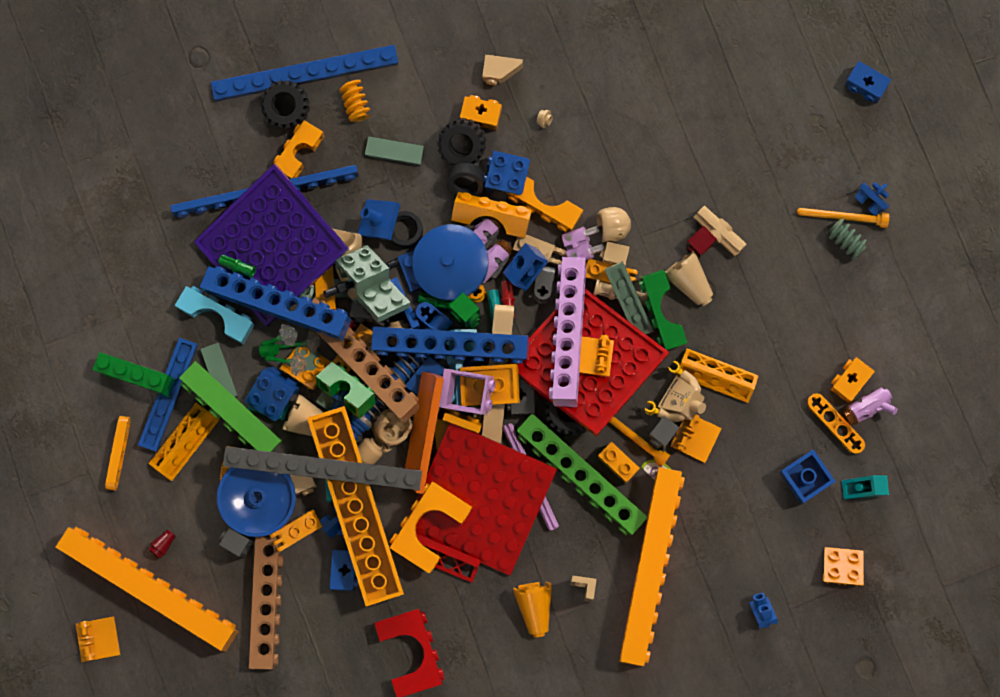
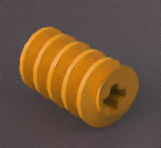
M361 80L347 82L339 89L340 93L343 94L342 100L345 101L344 106L347 108L346 113L349 115L348 119L350 122H361L372 116L366 115L370 108H364L368 101L361 100L366 97L364 93H359L363 90V87H357Z

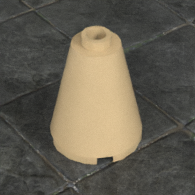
M694 252L687 254L681 261L674 263L665 271L667 279L697 305L702 304L705 306L712 301L711 296L713 292Z
M298 395L289 411L288 421H285L283 430L312 436L307 418L324 412L302 395Z

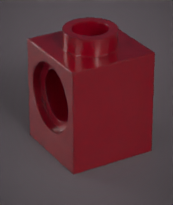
M703 226L687 241L686 249L689 253L694 252L700 258L716 243L717 238Z

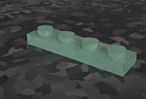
M623 261L605 268V272L627 320L645 334L653 332L654 329Z

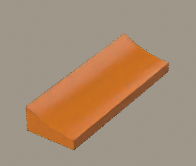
M423 371L417 396L419 399L417 403L421 408L414 413L405 469L422 471L420 491L414 490L420 494H424L444 381L441 374Z

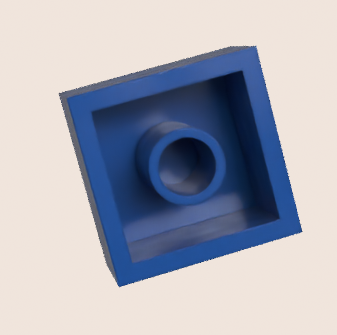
M814 449L779 472L800 505L836 482Z

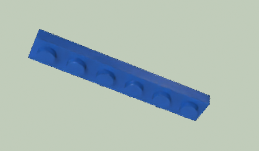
M179 337L165 373L174 378L175 382L169 397L157 394L138 443L139 446L158 452L182 389L180 385L182 381L179 377L190 367L198 347L197 343Z

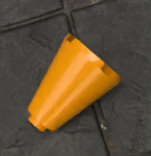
M540 582L519 585L518 589L514 587L513 593L529 634H532L533 637L545 636V633L549 630L552 595L551 583L545 582V586H540Z

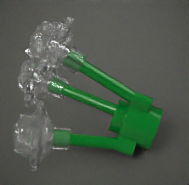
M283 324L281 329H279L280 334L276 338L262 341L259 346V353L262 358H265L266 362L274 361L287 364V366L291 367V373L298 376L300 372L307 368L304 354L298 352L292 359L288 360L276 358L275 356L279 354V349L302 346L308 347L312 353H315L317 348L321 346V340L318 334H314L310 330L306 339L295 342L297 341L295 328L291 327L290 324ZM283 341L285 344L278 345L275 342Z

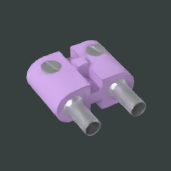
M595 226L587 230L585 227H581L562 234L564 247L567 248V257H579L589 260L594 258V253L603 251V244L594 247L589 244V235L598 233V227Z

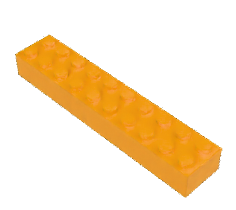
M345 406L307 418L319 458L363 463ZM326 479L365 605L370 606L404 595L370 484Z
M661 467L656 471L619 662L643 667L645 663L649 662L650 651H647L648 644H652L654 632L651 631L652 624L655 625L657 622L658 612H655L656 605H660L662 597L659 587L664 585L666 574L662 572L663 567L668 565L670 554H666L667 547L670 548L673 540V535L670 534V531L676 525L677 516L674 515V511L680 505L681 496L677 495L678 490L681 491L685 479V477H681L682 472Z
M78 527L74 529L67 528L56 545L57 549L220 651L228 650L239 632L235 629V624L225 619L221 621L218 619L220 617L219 614L211 609L205 611L202 609L203 604L195 599H186L187 594L179 589H170L171 584L163 579H154L153 576L155 574L142 567L138 569L136 562L126 557L122 559L120 552L110 547L106 549L104 547L106 544L94 537L88 538L89 533Z

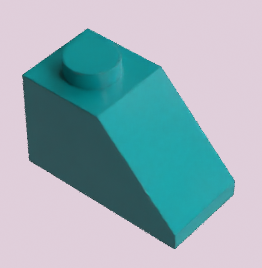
M872 475L842 480L844 500L889 495L888 479L885 475Z

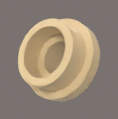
M541 110L539 112L537 124L541 128H546L551 124L553 119L551 111Z

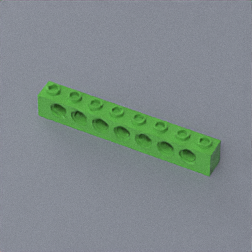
M531 414L517 429V434H519L517 438L523 444L529 443L533 447L531 451L539 458L543 456L547 460L546 464L557 468L562 473L560 477L568 484L571 481L576 486L575 490L581 496L586 495L590 498L589 503L598 510L600 507L605 512L604 516L611 523L615 521L620 525L618 529L624 535L630 534L632 536L648 518L535 415ZM540 433L543 439L540 442H535L532 440V435ZM553 445L557 448V453L549 455L546 452V448ZM562 459H569L572 465L569 468H563L560 463ZM578 471H582L586 474V479L578 481L575 478V474ZM597 484L600 487V492L592 494L589 487ZM607 497L613 498L615 505L613 507L605 506L604 499ZM621 510H626L629 513V519L621 520L618 513Z

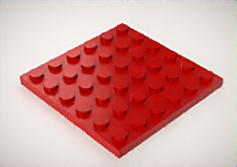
M585 289L582 337L599 339L601 335H608V339L614 341L610 377L580 373L577 407H557L597 437L664 361L669 352ZM569 294V295L567 296V298H572V297H574L573 294ZM556 309L529 338L528 361L523 360V364H518V377L552 403L553 400L549 399V389L553 387V381H551L550 376L551 369L555 367V363H552V352H556V345H553V335L557 334V328L554 327L555 316H558L559 311ZM573 312L565 313L568 316L573 314ZM566 329L564 333H570L572 330ZM564 347L562 350H563V351H568V350H570L571 348H570V347ZM509 360L506 364H515V363H511V360ZM565 364L561 368L567 369L570 365ZM563 382L559 386L566 387L569 383Z
M450 423L427 474L425 486L427 483L431 485L433 481L473 508L463 524L441 511L427 512L418 520L416 534L481 560L480 563L510 576L557 468L479 433ZM419 493L416 500L420 501L423 494Z

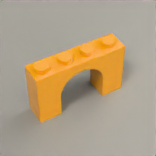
M433 481L431 485L427 483L423 497L420 501L416 500L411 508L413 511L409 518L406 516L400 525L402 530L399 534L395 533L389 543L392 545L390 548L431 574L441 557L419 542L416 536L418 520L427 512L441 511L463 524L473 507Z

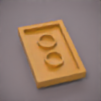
M518 364L460 367V371L494 376L496 384L494 392L491 393L490 400H492V405L520 403ZM460 376L461 406L481 405L485 380Z

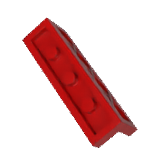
M416 534L419 542L427 547V549L436 551L438 556H440L439 553L446 555L440 558L441 565L436 564L435 568L473 583L481 560ZM447 557L454 558L456 566L450 569L445 568L442 559ZM457 560L463 563L458 565ZM468 564L474 567L470 578L462 575L461 566Z

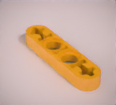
M812 394L807 399L809 410L851 454H859L864 450V440L821 394ZM812 398L815 400L820 399L819 405L822 408L825 405L827 406V408L824 409L821 412V414L818 413V411H820L821 409L817 405L814 407L812 406ZM829 411L834 414L832 422H827L824 419L825 412ZM839 426L847 428L848 433L846 436H840L837 433ZM851 433L854 435L851 439L854 442L858 441L860 443L859 450L857 448L852 449L853 443L850 440L847 443L844 441Z
M119 416L105 483V489L116 491L118 488L130 429V417Z

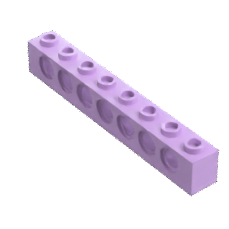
M562 257V264L558 265V276H561V281H557V293H560V297L556 299V310L559 311L558 316H555L554 327L557 328V334L553 335V345H556V352H552V363H555V367L551 369L550 377L551 381H553V387L549 389V399L553 400L554 406L577 407L587 268L585 258ZM570 277H575L572 281L567 280ZM569 294L574 295L572 298H567L566 296ZM567 312H573L572 315H565ZM566 329L572 330L570 333H564ZM564 347H570V348H571V349L568 350V351H563V350H562ZM565 364L570 365L567 369L561 368ZM563 382L569 383L566 387L559 386Z

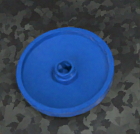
M442 225L430 230L418 242L412 259L413 273L418 284L429 295L444 301H454L463 292L470 296L482 285L489 268L488 252L483 241L472 230L460 225Z
M231 467L222 477L217 491V506L224 522L234 531L249 537L267 536L278 531L291 517L296 502L295 487L288 474Z

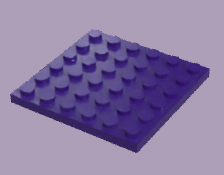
M273 164L194 241L215 267L224 268L227 273L232 274V270L219 265L218 260L220 256L226 255L236 260L241 259L243 263L256 267L253 279L260 281L261 285H273L278 288V291H290L298 298L336 260L349 250L348 246L277 164ZM242 275L244 279L250 280L249 277ZM245 286L241 287L238 293H242L245 290ZM258 293L255 299L261 298L263 293ZM280 298L275 299L272 305H277ZM251 309L265 326H269L277 319L276 317Z

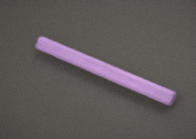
M509 423L503 426L502 429L511 448L526 454L521 441L517 438L518 435L513 424ZM545 496L540 512L548 530L551 531L558 528L559 525Z

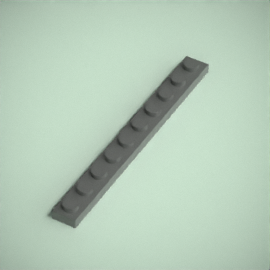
M225 447L223 462L224 467L420 491L422 477L421 470Z

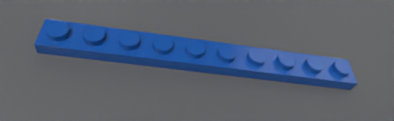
M395 45L217 80L211 82L216 102L265 92L264 90L269 88L270 84L277 83V81L286 80L300 85L398 65L399 63Z
M352 165L293 178L290 181L299 191L303 188L311 190L318 188V185L321 184L329 186L336 184L340 180L352 181L359 174L357 166ZM247 189L170 205L171 213L174 217L184 218L189 216V213L196 212V214H202L207 212V209H224L226 205L233 204Z

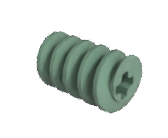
M842 218L826 234L831 232L829 239L837 238L835 241L836 245L842 242L840 249L848 248L846 254L854 253L852 260H855L867 247L865 246L867 240L859 241L861 234L854 236L855 229L848 231L850 224L848 223L843 226L844 219Z

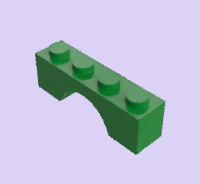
M661 269L640 276L639 286L641 292H645L647 297L644 300L648 311L651 310L653 316L650 318L653 329H657L659 335L656 336L657 343L666 350L687 344L682 325L669 322L661 312V299L665 292L670 289L665 270Z
M99 352L92 369L100 375L125 381L169 397L175 379L167 374Z

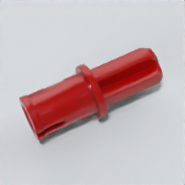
M509 280L502 281L501 302H503V305L514 306L516 299L513 297V284Z

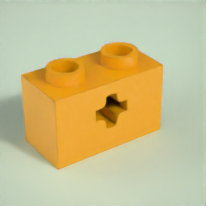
M470 95V97L465 96L460 120L462 118H466L468 121L471 119L474 120L473 123H478L482 128L497 131L502 104L492 99L488 101L480 100V97ZM481 109H484V112L482 113V115H480L478 112H480Z
M857 357L853 361L849 359L843 367L844 373L841 376L837 374L831 382L833 387L830 390L848 404L875 372ZM852 375V376L854 377V379H853V381H852L851 383H849V382H848V380H849L848 377H850V376Z
M612 441L597 457L624 484L640 469Z

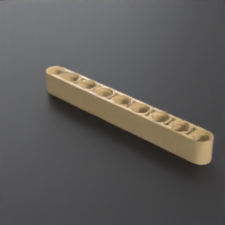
M495 304L492 334L512 335L514 306ZM491 343L490 352L494 349L493 343ZM511 344L504 346L503 351L505 354H510ZM490 358V359H489V366H490V365H506V363H507L509 360L504 359V362H503V363H498V362H492V359ZM505 404L492 405L491 411H488V415H484L482 435L501 443Z

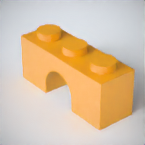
M304 120L302 124L296 126L294 136L291 140L288 139L283 147L284 151L281 155L278 154L273 164H277L289 179L297 178L304 169L302 162L295 158L296 152L301 148H309L315 152L325 137L323 131Z

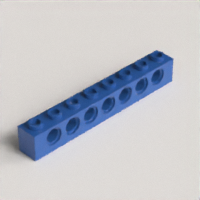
M208 266L200 288L205 293L332 338L344 340L351 323V319L346 311L339 308L335 311L330 309V306L325 303L319 302L318 305L312 303L313 300L304 296L298 298L290 291L285 290L281 292L273 285L267 284V286H264L256 279L250 278V280H247L239 273L233 272L230 274L219 266L215 268ZM228 280V284L221 287L222 282ZM245 286V290L242 293H238V290ZM258 293H263L261 298L255 299ZM280 298L277 305H272L275 299ZM296 304V310L290 311V307ZM310 311H315L312 317H307ZM327 317H332L330 323H324Z
M373 327L371 350L381 356H388V352L396 353V356L407 357V354H415L417 358H426L427 355H434L435 359H446V356H453L454 360H465V357H473V361H484V358H491L492 362L503 363L504 359L511 360V363L523 364V360L528 361L529 337L525 335ZM396 337L397 345L389 347L388 342L390 338ZM415 338L417 341L416 346L408 348V341ZM433 339L436 342V346L429 350L426 346L427 342ZM448 341L455 342V348L451 351L446 349ZM468 342H473L475 345L471 352L465 350V345ZM487 343H493L494 349L490 353L484 351V346ZM507 344L513 345V351L510 354H505L503 351L504 346Z

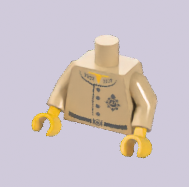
M673 361L678 365V368L676 370L668 368L671 373H678L680 376L674 378L658 408H656L654 402L648 401L647 404L654 408L652 410L645 408V412L648 415L655 413L661 419L665 416L675 423L684 419H693L696 412L699 414L704 413L706 405L702 403L704 396L700 393L701 387L698 380L686 370L683 371L678 362Z

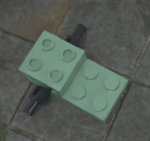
M368 245L336 260L335 268L341 283L323 291L324 296L329 298L348 290L347 294L355 304L361 303L377 322L410 308V301L389 280V270L399 266V260L395 258L384 263Z

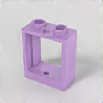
M444 368V381L439 407L488 415V411L490 412L492 408L491 393L494 392L496 384L494 376ZM456 375L485 380L481 409L452 404Z

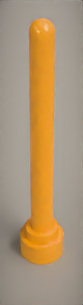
M806 208L797 209V214L800 216L839 220L843 218L848 221L876 223L880 228H888L889 213H881L874 216Z
M614 417L609 422L651 454L656 461L655 463L661 468L670 458V454L666 451L663 452L655 449Z

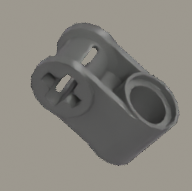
M544 267L534 281V299L539 304H546L550 301L555 268ZM542 290L545 291L544 297L540 296Z

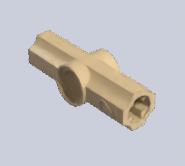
M706 206L702 207L693 217L700 226H705L717 238L716 243L722 244L732 255L736 256L746 246V243L732 231V227L725 220L719 219Z

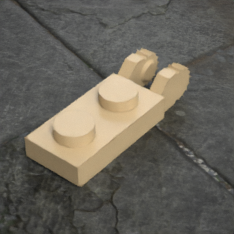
M526 235L525 238L517 237L513 247V251L518 253L522 246L527 243L539 249L548 260V263L557 267L559 264H562V261L551 258L552 253L567 257L566 250Z

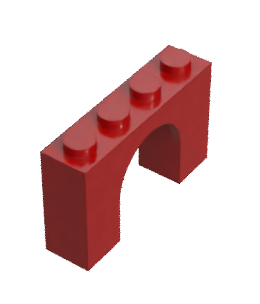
M420 609L374 623L380 642L408 635L416 638L424 650L423 662L415 672L391 680L396 697H405L443 685L442 680H445L442 668L438 669L436 661H439L437 650H432L430 644L434 642L431 631H427L425 623H428L426 614L421 612Z

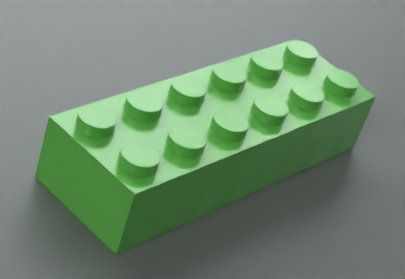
M196 361L179 377L182 381L180 385L189 393L193 391L196 394L194 398L203 406L207 404L211 408L209 412L218 420L222 418L225 421L223 425L232 433L236 431L240 434L237 438L246 446L250 444L254 447L252 450L274 452L282 444V441Z

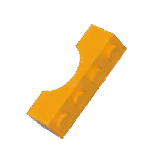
M526 177L521 195L506 192L510 201L515 204L519 202L527 209H531V213L536 212L540 214L541 219L548 223L552 221L557 224L559 230L565 233L573 231L583 215V209L569 201H565L557 206H548L541 203L534 193V181Z
M458 192L454 202L451 221L470 225L478 217L490 216L503 224L506 234L525 238L532 210L524 206L510 205L503 201L498 202L487 197H477L466 192Z

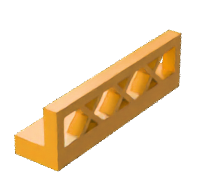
M687 348L680 364L681 369L693 375L698 380L699 385L749 403L758 379L756 374ZM687 357H692L697 361L694 362L692 360L687 359ZM706 364L713 365L715 368H710ZM725 371H729L733 375L726 374ZM743 378L752 380V383L744 381Z
M195 403L148 464L173 481L219 420L198 403ZM200 410L201 412L194 418V415ZM175 442L174 447L170 449V446ZM163 458V461L157 466L156 464Z

